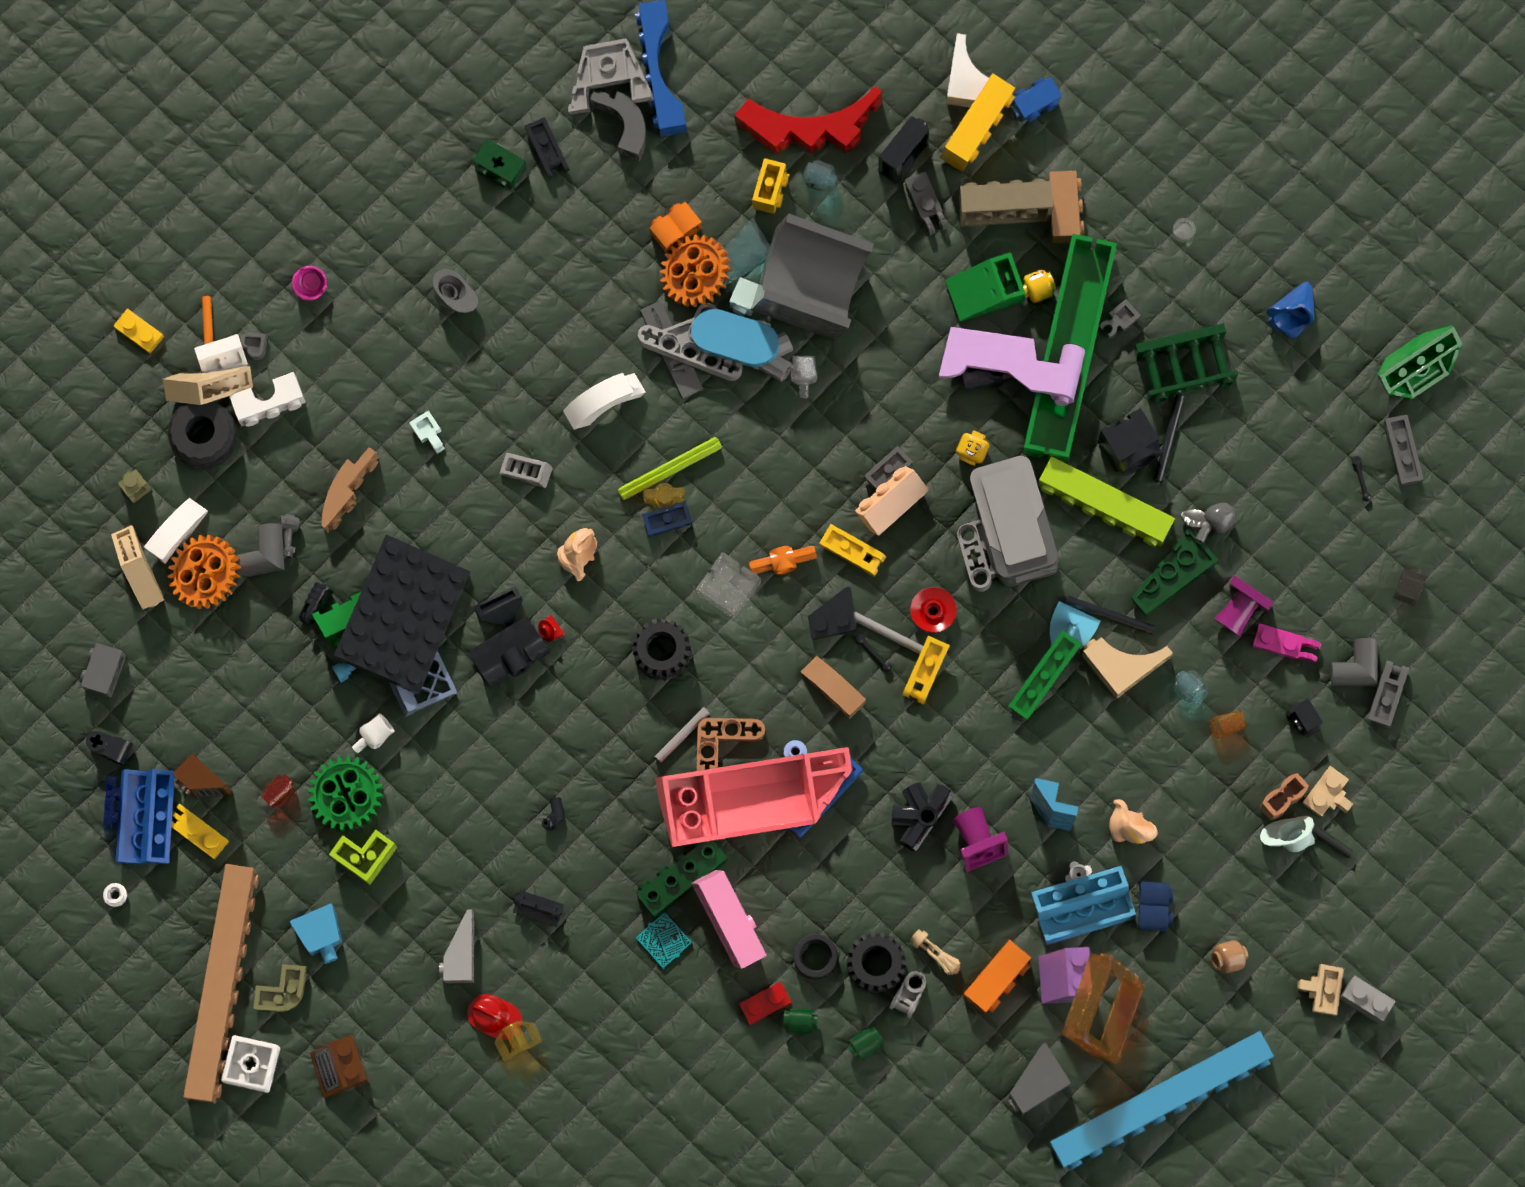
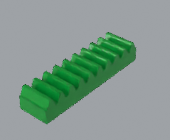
M1062 630L1011 701L1009 707L1028 720L1082 644Z

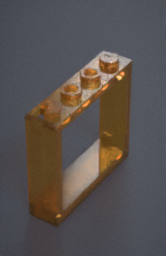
M1090 953L1062 1035L1095 1058L1117 1064L1145 984L1138 979V975L1131 973L1129 968L1122 966L1121 962L1114 960L1112 955L1107 953H1100V955ZM1109 974H1112L1121 981L1101 1040L1099 1041L1090 1035L1089 1031Z

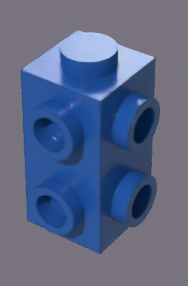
M1051 77L1046 80L1040 78L1032 84L1033 87L1025 91L1023 88L1013 94L1015 98L1010 105V111L1015 119L1018 118L1021 123L1025 120L1031 122L1040 116L1039 112L1045 109L1051 111L1059 105L1058 102L1062 94Z

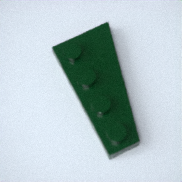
M1190 527L1181 540L1177 541L1166 558L1158 564L1157 569L1152 575L1148 576L1131 597L1133 603L1145 617L1219 564V560L1205 543L1199 544L1195 541L1197 534Z

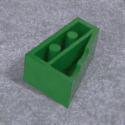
M361 592L351 596V600L340 606L338 602L331 605V611L320 615L319 611L312 614L331 647L338 646Z

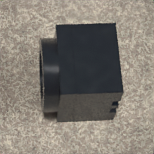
M1141 408L1130 413L1127 416V420L1121 418L1116 425L1112 423L1100 431L1098 439L1100 447L1115 472L1120 471L1123 476L1139 471L1162 454V450L1158 446L1159 437Z

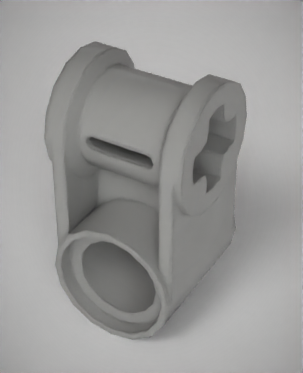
M917 971L909 973L901 988L898 989L889 1008H895L907 1014V1018L910 1019L926 987L924 975ZM912 977H919L922 980V986L919 989H912L909 986V980Z

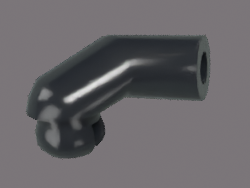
M561 797L550 799L552 812L547 818L542 820V827L548 831L557 829L564 820Z

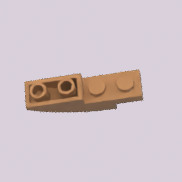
M370 447L355 464L347 459L335 476L328 491L322 513L321 525L325 532L329 533L331 529L335 530L342 521L340 518L345 512L349 513L354 508L357 498L352 490L358 489L363 483L365 474L368 471H373L377 466L378 455Z

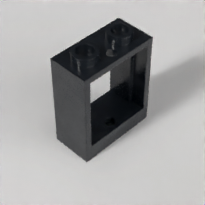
M911 116L879 156L878 172L895 184L899 182L929 143L930 128H928V124L924 120Z

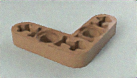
M703 719L698 725L697 771L705 770V764L700 765V762L707 764L715 762V765H710L709 769L718 768L719 741L755 742L761 740L765 735L763 722L758 719ZM718 723H722V736H718V731H711L710 735H706V732L702 731V728H706V724H711V728H718ZM729 724H735L738 727V732L734 736H729L725 733V727ZM741 724H745V729H752L753 725H757L761 732H757V736H752V732L745 731V736H741ZM705 746H710L715 752L713 757L704 758L701 755V750Z

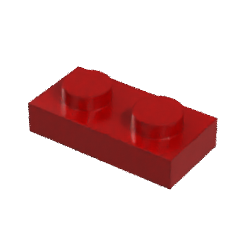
M781 982L739 1003L750 1026L792 1004Z

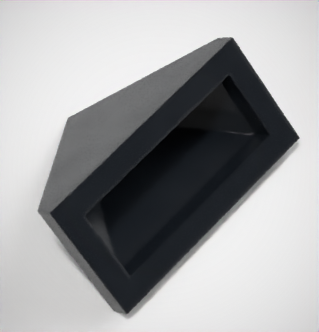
M516 586L474 607L481 620L509 627L512 625L523 599Z

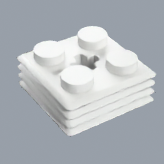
M233 1036L222 1082L268 1093L280 1047L271 1043ZM254 1058V1062L257 1063L256 1067H252L249 1070L245 1063L246 1061L250 1062Z

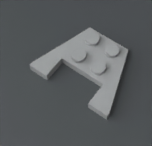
M626 38L584 46L577 72V83L573 87V98L568 107L570 115L590 112L589 90L631 82V94L634 103L654 100V96L633 49Z

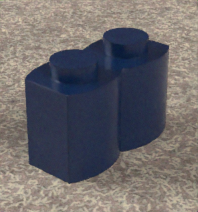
M1140 882L1138 930L1166 932L1168 926L1172 927L1173 912H1169V903H1173L1174 889H1169V883Z

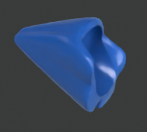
M1303 282L1267 310V315L1270 316L1268 323L1274 330L1281 331L1290 338H1295L1307 325L1313 323L1314 297L1313 288L1309 282Z

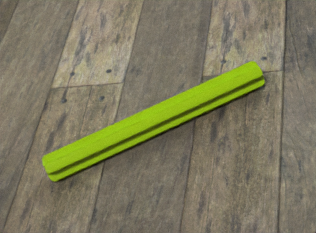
M714 437L620 487L618 493L623 500H626L720 450L721 443L717 437Z

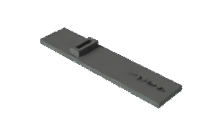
M661 301L640 310L647 325L662 330L673 326ZM658 336V340H656L657 345H659V339L661 338L660 336ZM666 340L662 344L667 350L675 347V343L672 340ZM662 355L683 399L704 390L693 366Z

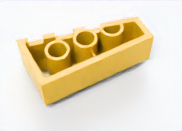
M992 73L946 144L940 158L963 172L968 162L973 163L979 154L977 148L981 143L985 145L992 134L989 132V129L992 125L997 126L1003 117V114L1000 113L1003 107L1009 108L1015 96L1012 93L1015 87Z

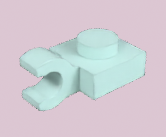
M429 411L409 422L422 443L429 440L437 454L445 449L436 435L441 432V429Z

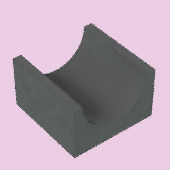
M788 214L776 226L751 310L836 340L849 328L851 319H848V309L860 271L867 257L872 252L874 244Z

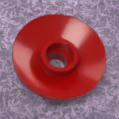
M929 587L915 595L911 603L910 612L912 620L920 629L930 633H937L951 626L956 617L957 607L954 598L946 590L938 587ZM931 608H935L938 611V613L936 615H931L929 613V610Z

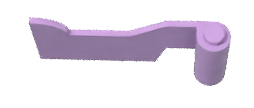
M951 327L939 378L959 376L965 372L967 367L1004 372L1013 376L1030 391L1050 394L1056 404L1067 406L1074 401L1085 350L1080 346L1067 344L1063 346L1059 364L1037 361L1034 339Z

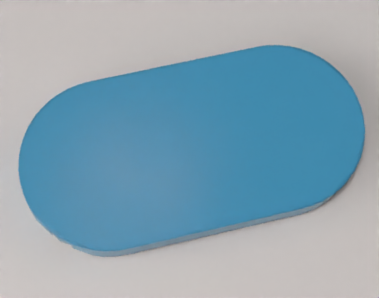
M712 309L701 313L692 324L691 335L696 346L701 351L749 367H761L763 364L773 361L779 352V340L775 330L769 325L723 310Z

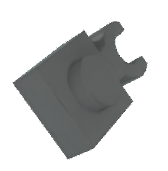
M1125 299L1109 313L1108 316L1111 320L1103 321L1099 329L1111 328L1112 331L1107 335V338L1112 339L1118 328L1122 332L1126 331L1140 319L1141 315Z

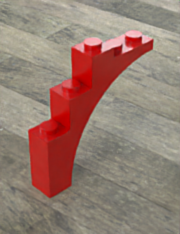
M874 86L867 95L851 106L835 113L817 117H794L779 114L748 99L736 112L735 123L775 154L780 150L784 151L789 146L790 138L810 154L815 149L820 150L825 144L826 139L847 154L850 149L854 150L861 141V130L859 128L863 127L867 122L869 113L872 110L875 112L882 104V91Z

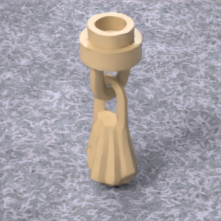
M918 929L910 939L913 942L912 945L916 949L920 946L941 965L946 974H957L960 970L958 959L946 954L939 947L932 944L927 939L929 934ZM924 941L929 945L928 947L923 944ZM935 950L940 953L938 956L933 953Z

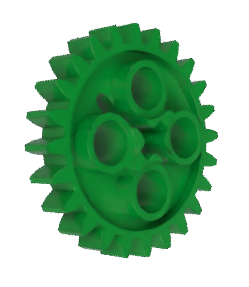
M347 755L346 761L343 762L341 757L338 756L337 763L335 764L329 759V767L321 764L323 772L315 771L314 774L317 780L309 781L314 788L307 789V791L314 796L308 798V802L315 803L310 809L312 812L319 811L315 816L318 820L324 817L323 825L326 826L331 822L332 830H335L337 825H340L342 832H344L346 826H349L350 830L354 831V824H358L360 828H363V820L370 823L369 815H378L374 807H382L377 799L384 798V795L378 792L383 789V785L376 784L381 778L379 775L373 776L376 771L374 768L367 770L369 765L367 761L360 765L358 757L352 762L351 757ZM350 773L357 774V779L353 783L346 782V777ZM337 775L341 777L344 787L349 792L348 795L355 807V812L351 811L347 800L342 796L343 791L337 782ZM334 783L336 784L335 791L330 794L325 793L326 785ZM366 794V801L363 804H357L355 802L357 795ZM338 804L346 806L342 814H335L334 812Z

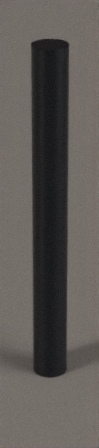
M1176 394L1161 449L1162 454L1159 457L1153 479L1159 483H1162L1185 399V396Z
M1069 595L1065 602L1069 606L1153 635L1154 625Z

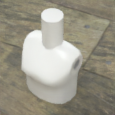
M378 714L370 722L360 727L359 732L362 738L352 748L356 753L362 751L367 745L372 749H377L394 733V729L383 715Z

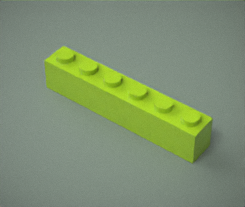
M1052 456L1038 482V486L1041 487L1040 489L1048 495L1055 494L1061 497L1064 503L1071 506L1075 504L1081 507L1084 513L1090 516L1095 514L1103 518L1102 521L1110 526L1117 525L1123 528L1124 533L1133 537L1137 535L1152 547H1156V545L1162 546L1175 520L1174 517Z

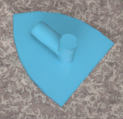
M1059 601L1050 622L1051 645L1063 630L1082 644L1081 649L1090 641L1101 621Z

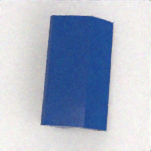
M151 769L149 771L122 770L116 863L136 865L169 864L175 778L173 773L175 771Z

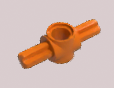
M790 546L778 547L770 551V557L750 561L749 567L753 575L773 570L776 574L789 573L796 569L797 563L817 558L814 546L792 550Z

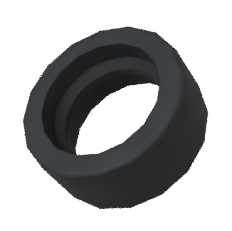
M817 933L807 935L800 939L795 946L793 954L795 967L801 975L808 979H824L836 968L838 961L837 947L825 935ZM809 944H822L829 951V963L823 969L817 971L810 970L802 962L803 950Z

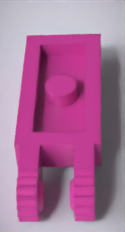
M1259 623L1252 647L1294 660L1300 659L1315 663L1317 661L1315 655L1300 652L1302 645L1312 649H1320L1321 643Z

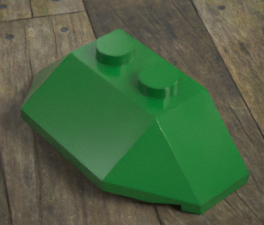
M1452 325L1422 333L1387 356L1377 375L1387 394L1413 399L1450 374L1463 344Z

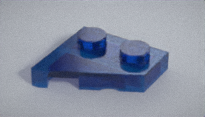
M107 776L103 829L112 830L113 824L118 822L119 810H114V803L120 800L121 787H116L117 777Z

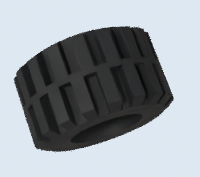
M662 618L659 622L656 619L651 620L652 623L649 625L645 623L643 629H639L636 632V638L633 639L632 650L635 663L639 670L644 672V675L647 677L652 676L654 680L662 678L663 681H666L668 677L674 679L679 672L682 674L685 671V666H688L690 662L691 645L687 632H684V628L681 625L677 626L675 621L667 622L666 619ZM657 639H668L675 644L676 651L670 659L657 661L649 656L648 648Z
M870 932L869 935L864 934L859 940L856 939L853 946L849 949L847 957L849 977L864 992L868 993L869 991L873 992V994H878L879 992L886 993L888 990L894 989L903 978L906 969L905 951L902 949L899 941H895V938L891 935L887 936L883 932H880V934ZM872 950L885 952L891 962L888 972L881 976L868 974L862 965L865 954Z

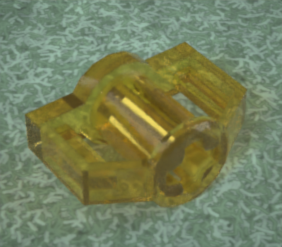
M661 483L655 489H643L644 503L654 504L659 508L686 501L685 487L673 488L668 483Z
M517 1021L501 1030L495 1045L505 1062L543 1042L533 1022ZM519 1025H525L533 1040L532 1042L528 1043ZM504 1033L514 1050L512 1053H509L502 1040Z

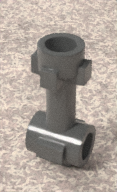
M290 514L280 515L278 524L282 525L284 558H292L296 548L291 546L293 531H298L299 518Z

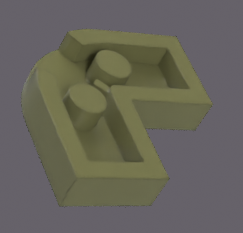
M282 964L280 987L256 986L253 1009L286 1012L296 1007L304 994L307 967Z

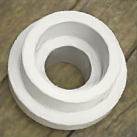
M110 884L104 890V901L112 907L121 906L127 899V891L121 884ZM118 891L120 894L119 898L112 899V894Z

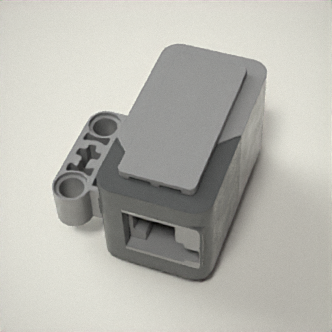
M1017 456L973 470L970 480L981 519L962 525L957 532L972 587L976 591L983 592L989 589L992 583L991 579L998 577L999 582L1003 586L1012 587L1055 574L1059 567L1058 554L1030 460L1024 456ZM966 531H972L975 535L972 540L965 541L962 539V534ZM983 549L988 553L991 563L990 569L988 568ZM972 553L980 556L977 559L980 568L975 569L974 562L970 559ZM985 575L987 577L985 584L978 585L974 582L976 576Z

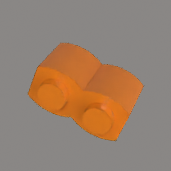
M686 202L681 205L677 203L670 208L668 215L664 217L659 216L651 222L650 234L662 249L668 253L672 251L671 246L675 248L678 246V240L683 242L686 236L690 238L702 228V222Z

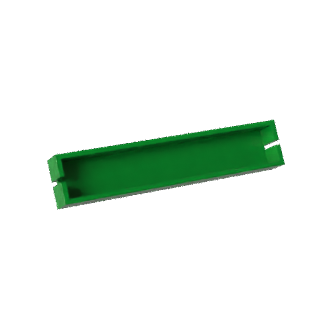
M1072 234L1043 362L1059 364L1063 346L1067 344L1082 347L1085 350V355L1073 403L1067 406H1060L1055 403L1050 394L1036 392L1023 455L1043 459V455H1047V460H1050L1052 456L1066 464L1068 463L1117 243L1097 239L1095 250H1091L1093 238Z

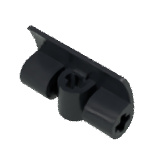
M527 616L469 651L471 658L491 689L510 677H518L529 670L531 664L550 653L547 645Z

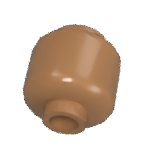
M1236 940L1216 945L1214 952L1211 953L1214 968L1223 974L1242 970L1246 965V959H1248L1247 949Z

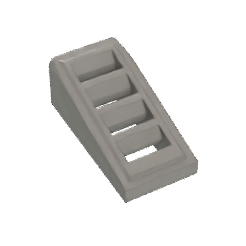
M506 452L499 474L546 488L552 472V466L547 462ZM514 460L516 461V464L513 472H510ZM522 463H524L522 473L519 474ZM531 466H534L531 476H528Z

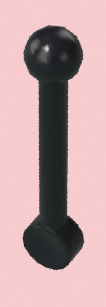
M1354 456L1352 464L1356 466L1363 491L1362 499L1368 502L1371 500V495L1367 492L1360 467L1361 458Z
M859 634L856 637L857 643L865 646L883 666L885 672H889L892 669L891 664L886 663L865 641L863 634Z

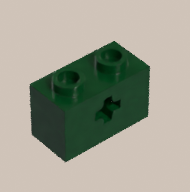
M486 139L473 159L477 173L483 177L488 175L495 179L494 182L500 187L506 188L507 186L512 190L527 169L524 159L489 139Z

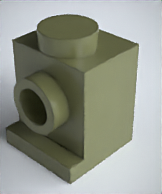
M137 470L125 473L121 477V481L118 482L133 504L152 490Z

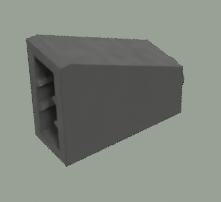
M1046 1043L1040 1046L1009 1094L1011 1099L1008 1102L1015 1113L1018 1111L1021 1115L1027 1113L1071 1084Z

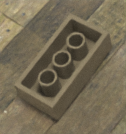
M1035 179L1032 182L1023 183L1021 180H1014L1007 184L993 181L987 183V185L967 183L964 186H960V227L1051 221L1053 210L1051 181Z

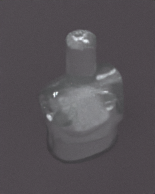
M792 356L791 381L794 384L800 385V398H809V384L817 381L816 356Z

